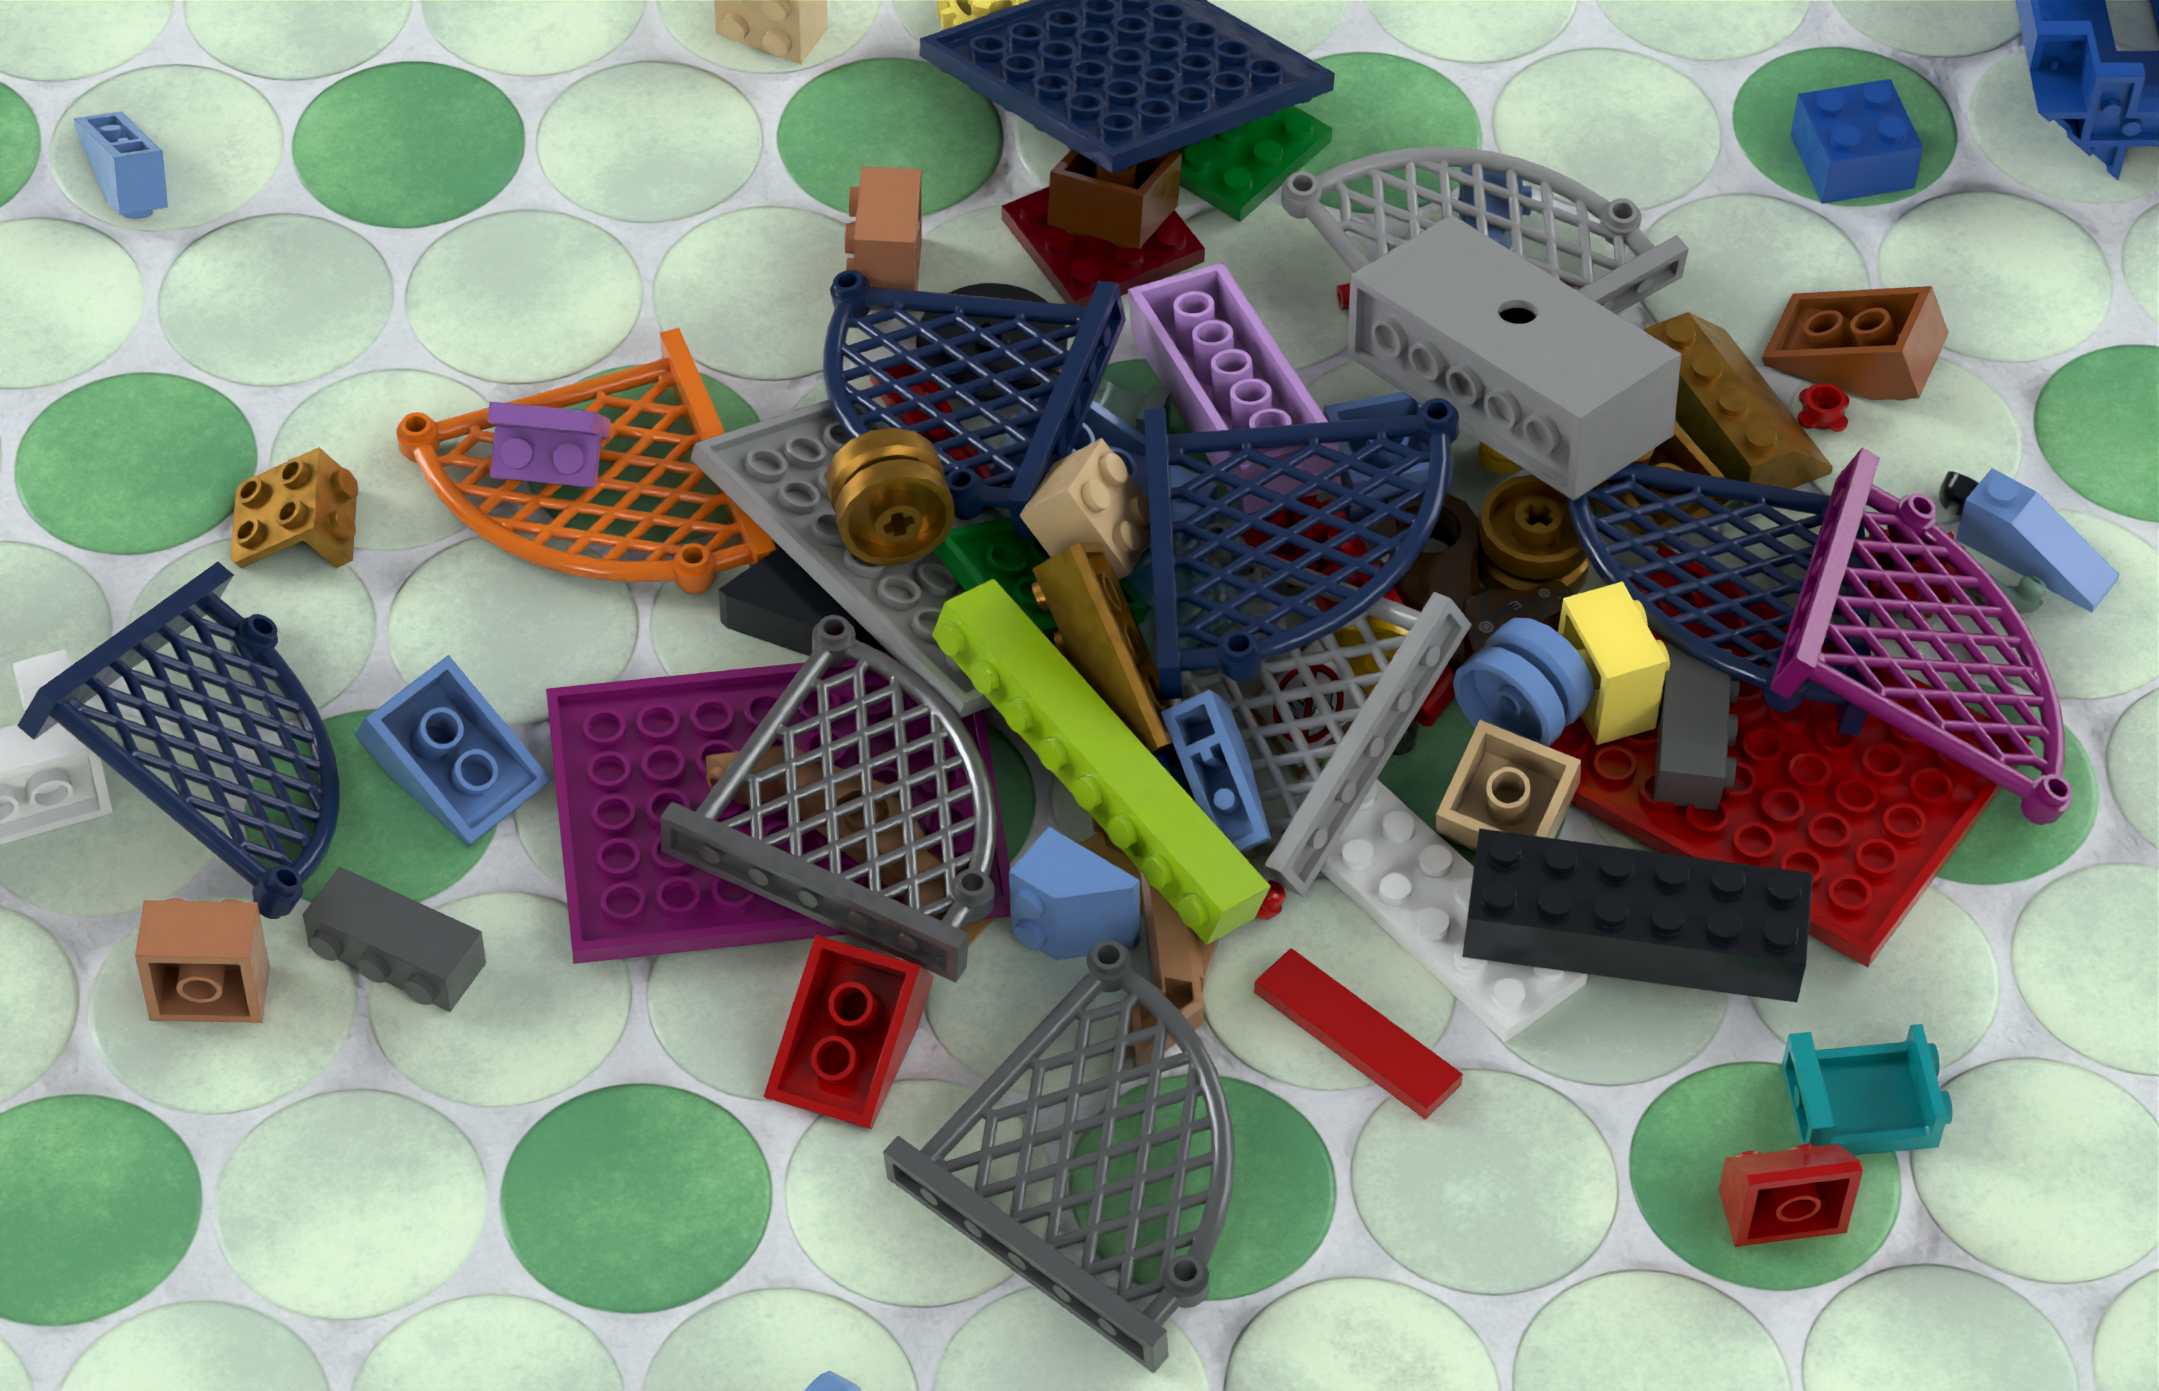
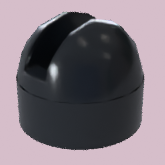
M1948 471L1939 491L1941 504L1947 510L1951 500L1959 503L1956 514L1962 515L1966 498L1979 483L1960 473Z

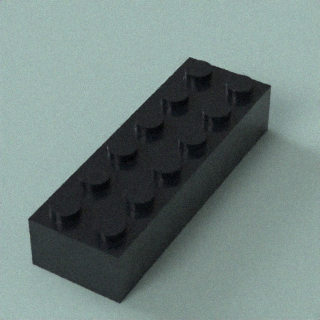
M1479 829L1462 957L1798 1002L1807 961L1813 873Z

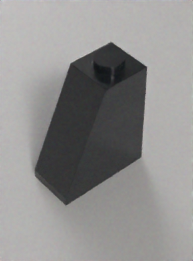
M781 547L719 588L720 620L728 629L810 656L813 652L812 632L814 627L824 617L838 615L844 617L853 626L856 640L875 649L880 644Z

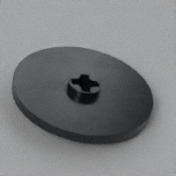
M1001 283L975 284L948 293L1049 303L1029 290ZM925 312L920 322H926L948 314ZM966 316L982 328L1008 321L1006 319ZM1028 322L1044 334L1065 328V325ZM958 324L935 330L937 334L945 339L969 333ZM1018 329L995 336L1006 345L1030 339V337ZM921 335L916 336V349L932 344ZM1068 339L1058 341L1057 343L1067 349ZM982 341L959 347L960 350L970 357L994 350ZM1043 346L1019 353L1031 362L1055 356ZM945 352L921 359L933 368L956 361ZM1007 358L983 365L995 374L1018 367ZM1063 365L1045 370V372L1048 374L1053 372L1057 375ZM969 369L946 376L957 385L981 378ZM1031 375L1008 382L1019 391L1042 384ZM995 387L970 393L981 402L1006 396Z

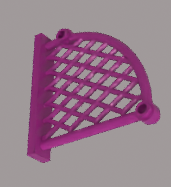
M1862 447L1836 478L1770 690L1789 700L1808 678L2021 797V810L2024 816L2032 823L2044 825L2056 822L2071 805L2072 789L2063 778L2065 732L2061 706L2053 678L2038 644L2011 600L1991 575L1968 551L1935 524L1936 507L1930 498L1921 493H1913L1898 499L1872 484L1880 457ZM1865 505H1868L1869 507L1877 510L1880 513L1864 511ZM1860 522L1875 540L1856 539ZM1878 524L1887 525L1889 533L1899 542H1892ZM1852 550L1867 568L1847 566ZM1870 552L1886 553L1900 571L1884 570ZM1903 554L1920 556L1933 573L1917 572ZM1936 557L1945 559L1960 575H1950ZM1843 578L1858 596L1838 594ZM1861 580L1878 581L1892 599L1875 598ZM1894 582L1911 583L1925 601L1908 600ZM1928 585L1945 586L1958 603L1941 602ZM1961 587L1974 588L1987 606L1975 605ZM1834 606L1850 625L1829 623ZM1852 608L1870 609L1884 627L1866 626ZM1886 610L1903 611L1917 629L1900 628ZM1920 613L1937 614L1951 632L1934 631ZM1953 615L1970 616L1984 634L1967 633ZM1986 617L1997 618L2008 636L2000 635ZM1825 635L1828 636L1841 654L1821 652ZM1844 637L1861 638L1875 656L1858 655ZM1878 639L1895 640L1909 658L1892 657ZM1911 641L1928 642L1942 660L1925 659ZM1945 643L1962 644L1976 662L1959 661ZM1978 645L1995 646L2009 665L1993 664ZM2012 648H2015V649H2016V651H2017L2018 655L2020 656V658H2019V657L2017 656V654L2012 650ZM1829 665L1852 666L1868 687ZM1869 668L1887 669L1901 687L1883 686ZM1903 670L1921 671L1935 689L1917 688ZM1937 672L1954 673L1968 691L1951 690ZM1970 674L1987 675L2001 693L1984 692ZM2004 676L2020 677L2034 695L2018 694ZM1888 698L1912 700L1928 720ZM1929 701L1946 702L1960 720L1943 719ZM1962 703L1980 704L1994 722L1976 721ZM1996 705L2013 706L2027 724L2010 723ZM2029 707L2039 708L2041 721ZM1949 732L1971 733L1987 753ZM1988 734L2005 735L2019 753H2003ZM2021 736L2038 737L2043 742V759L2035 754ZM2008 765L2032 766L2041 771V776L2033 780Z

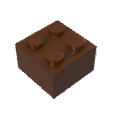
M1070 150L1050 172L1047 225L1065 229L1066 232L1075 236L1088 235L1107 240L1120 248L1140 249L1178 206L1182 153L1170 151L1160 158H1152L1130 166L1125 171L1111 173L1103 170L1098 164L1080 153Z

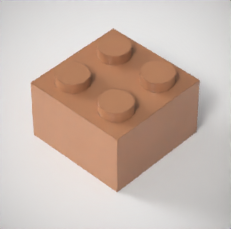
M861 166L859 187L850 186L849 217H856V221L846 223L845 253L854 254V258H847L846 270L860 272L862 276L868 279L870 287L917 291L922 247V169ZM870 307V310H886L885 308Z
M170 898L164 901L144 900L135 958L150 1021L263 1023L270 965L258 903L242 902L235 899L223 900L221 902L186 901L179 898Z

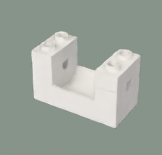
M66 649L48 654H39L30 659L12 663L24 713L38 689L71 666ZM59 723L35 740L17 726L18 724L0 729V845L113 813L101 758Z

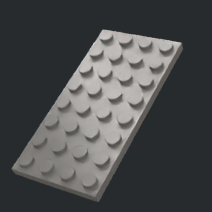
M829 399L694 444L690 460L903 666L914 672L932 687L956 712L959 718L993 706L984 694L976 690L969 677L950 656H947L940 649L937 641L932 637L945 601L966 592L934 551L910 563L886 566L863 561L850 553L842 541L836 523V512L832 508L827 491L826 472L834 455L850 441V438L835 417ZM858 403L853 404L859 416L870 413ZM882 421L866 425L870 431L889 428ZM981 514L970 520H961L954 516L955 522L951 529L987 522L988 520ZM1069 661V663L1075 668L1073 661Z

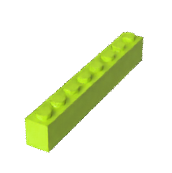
M991 579L945 601L932 633V637L937 641L940 649L953 659L972 681L976 690L985 695L1005 718L1009 727L1025 740L1039 756L1042 764L1052 771L1073 794L1079 806L1089 812L1109 835L1112 843L1129 857L1143 873L1146 881L1156 888L1177 911L1183 923L1192 928L1201 940L1208 945L1253 920L1271 887L1268 882L996 580Z

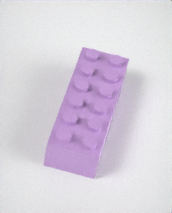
M1223 262L1128 289L1132 338L1164 389L1171 391V400L1192 433L1328 422ZM1339 442L1321 444L1340 452ZM1308 445L1253 450L1283 461ZM1241 450L1209 452L1205 454L1211 464L1216 466ZM1314 455L1295 467L1318 475L1337 463ZM1247 460L1228 471V473L1249 481L1268 470V468ZM1282 474L1263 487L1285 495L1302 485L1303 482ZM1341 475L1331 481L1341 485ZM1225 484L1229 492L1236 489L1232 486ZM1316 489L1304 497L1313 496L1324 491ZM1251 494L1236 502L1240 510L1248 514L1256 512L1271 503Z

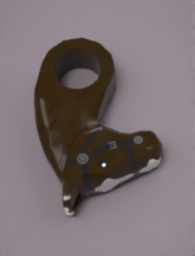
M1446 493L1438 521L1429 538L1441 541L1449 548L1435 553L1421 552L1410 569L1393 588L1405 606L1422 612L1433 592L1447 596L1453 600L1472 624L1448 662L1450 667L1457 671L1473 653L1485 646L1487 639L1502 624L1514 617L1534 619L1558 632L1563 598L1575 595L1574 592L1564 583L1557 580L1545 582L1530 590L1523 591L1498 588L1484 589L1480 587L1478 576L1479 519L1465 501ZM1404 494L1391 498V500L1387 504H1389L1390 502L1394 501L1395 499L1399 498ZM1423 497L1402 510L1417 515ZM1388 517L1377 524L1376 533L1392 538L1410 526ZM1390 552L1376 561L1380 568L1392 557L1394 552Z

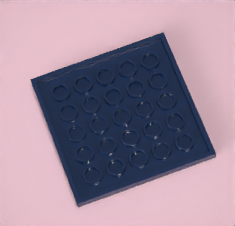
M1030 0L920 38L919 50L920 57L937 66L942 72L952 75L970 86L973 91L983 94L1001 105L1006 111L1016 114L1034 125L1037 130L1049 134L1065 144L1070 150L1080 153L1098 164L1103 170L1111 173L1125 171L1130 166L1152 158H1160L1170 151L1189 144L1200 143L1203 139L1226 130H1235L1240 125L1250 121L1272 116L1277 111L1299 103H1307L1312 98L1333 91L1335 78L1334 72L1207 0Z

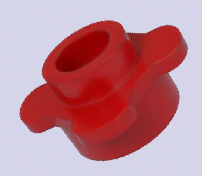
M1817 383L1800 392L1799 401L1803 406L1802 411L1798 413L1797 421L1801 426L1808 429L1813 427L1820 430L1830 429L1834 432H1841L1847 428L1848 419L1844 416V411L1849 406L1850 400L1838 386L1830 383Z

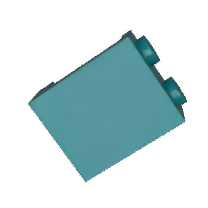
M1922 1024L1910 1025L1907 1039L1903 1042L1815 1050L1811 1032L1788 1035L1781 1066L1801 1145L1815 1144L1823 1146L1839 1144L1852 1155L1939 1147L1945 1124H1951L1952 1102L1949 1092L1947 1090H1940L1937 1079L1940 1069L1938 1050L1934 1043H1927Z

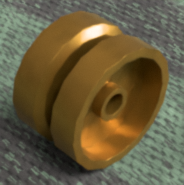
M887 428L869 431L850 440L834 455L826 472L827 491L832 508L836 512V523L840 537L850 553L867 563L890 566L910 563L931 553L947 538L955 522L954 502L949 486L945 481V473L940 457L932 443L914 431Z
M1534 475L1513 477L1495 486L1485 498L1480 516L1478 543L1479 581L1485 588L1523 591L1530 590L1545 582L1557 580L1568 586L1576 595L1586 584L1590 560L1583 551L1573 528L1566 495ZM1588 500L1591 513L1595 515L1591 502Z

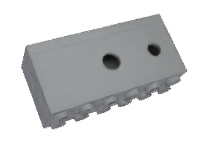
M1452 214L1350 275L1347 356L1423 405L1428 400L1434 398L1447 400L1459 413V428L1573 501L1674 435L1681 353Z

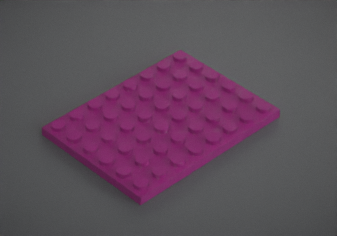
M886 654L892 659L899 662L892 654ZM848 660L841 667H828L819 680L823 681L850 670L857 663ZM805 662L546 689L573 964L814 938L815 935L821 937L847 935L661 852V815L670 803L674 802L694 812L697 811L712 790L706 780V756L740 751ZM869 669L864 674L866 695L890 685L889 681ZM853 681L829 691L830 710L854 700ZM811 690L786 727H791L818 715L817 691ZM903 692L904 712L919 706ZM891 698L867 707L868 727L893 717ZM983 709L960 718V720L971 734L985 762L994 794L997 817L996 846L989 878L994 884L995 893L993 909L989 915L982 919L987 920L1011 917L1010 864ZM855 713L831 722L832 742L857 732ZM929 715L905 724L907 743L931 734ZM819 728L795 737V745L806 753L821 747ZM894 729L869 739L871 758L895 749ZM778 736L771 746L782 745L783 738ZM948 739L945 740V758L948 760L957 755ZM858 744L833 754L834 765L848 769L859 764ZM932 746L908 756L910 775L934 765ZM896 761L872 771V779L887 784L898 781ZM963 767L947 773L949 792L968 785ZM935 778L911 788L912 808L937 798ZM972 796L950 805L952 825L974 816ZM732 799L717 822L720 823L750 810L749 804H739ZM787 808L762 818L763 838L788 828ZM938 811L916 820L925 836L940 830ZM750 823L735 829L751 836ZM816 829L801 835L803 855L827 845V838ZM974 829L953 838L955 858L972 851ZM789 840L774 846L790 854ZM941 843L931 847V851L942 859ZM844 851L840 852L842 872L860 865ZM829 858L814 863V865L829 871ZM969 866L957 870L956 876L962 871L967 870ZM868 875L853 881L869 889ZM881 881V890L888 886ZM901 896L893 898V900L903 904L904 899Z

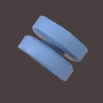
M1514 617L1502 624L1487 639L1485 646L1473 653L1457 669L1453 680L1455 698L1464 716L1474 728H1476L1479 720H1482L1547 747H1550L1561 736L1564 727L1573 723L1590 706L1595 694L1592 675L1578 651L1566 638L1550 626L1531 618Z

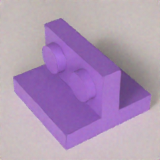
M489 402L488 423L495 425L490 477L494 479L597 489L601 439L609 440L611 419L594 411Z

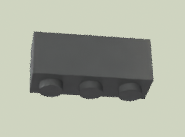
M1667 642L1666 649L1669 654L1670 669L1665 672L1663 697L1658 712L1653 801L1674 803V806L1687 807L1690 804L1695 805L1694 808L1718 811L1723 789L1732 790L1734 786L1736 758L1727 757V746H1735L1738 715L1729 714V704L1737 703L1740 680L1689 656ZM1724 649L1732 653V649Z
M340 866L303 913L308 947L312 948L317 955L328 961L339 960L358 969L366 978L373 982H386L406 991L412 999L421 1004H434L449 1012L452 1011L486 964L482 931Z

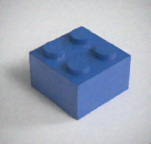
M1891 79L1798 94L1791 138L1821 204L1915 188L1923 146Z

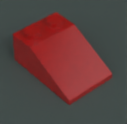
M815 935L763 1097L872 1130L918 1029L934 976L921 965Z

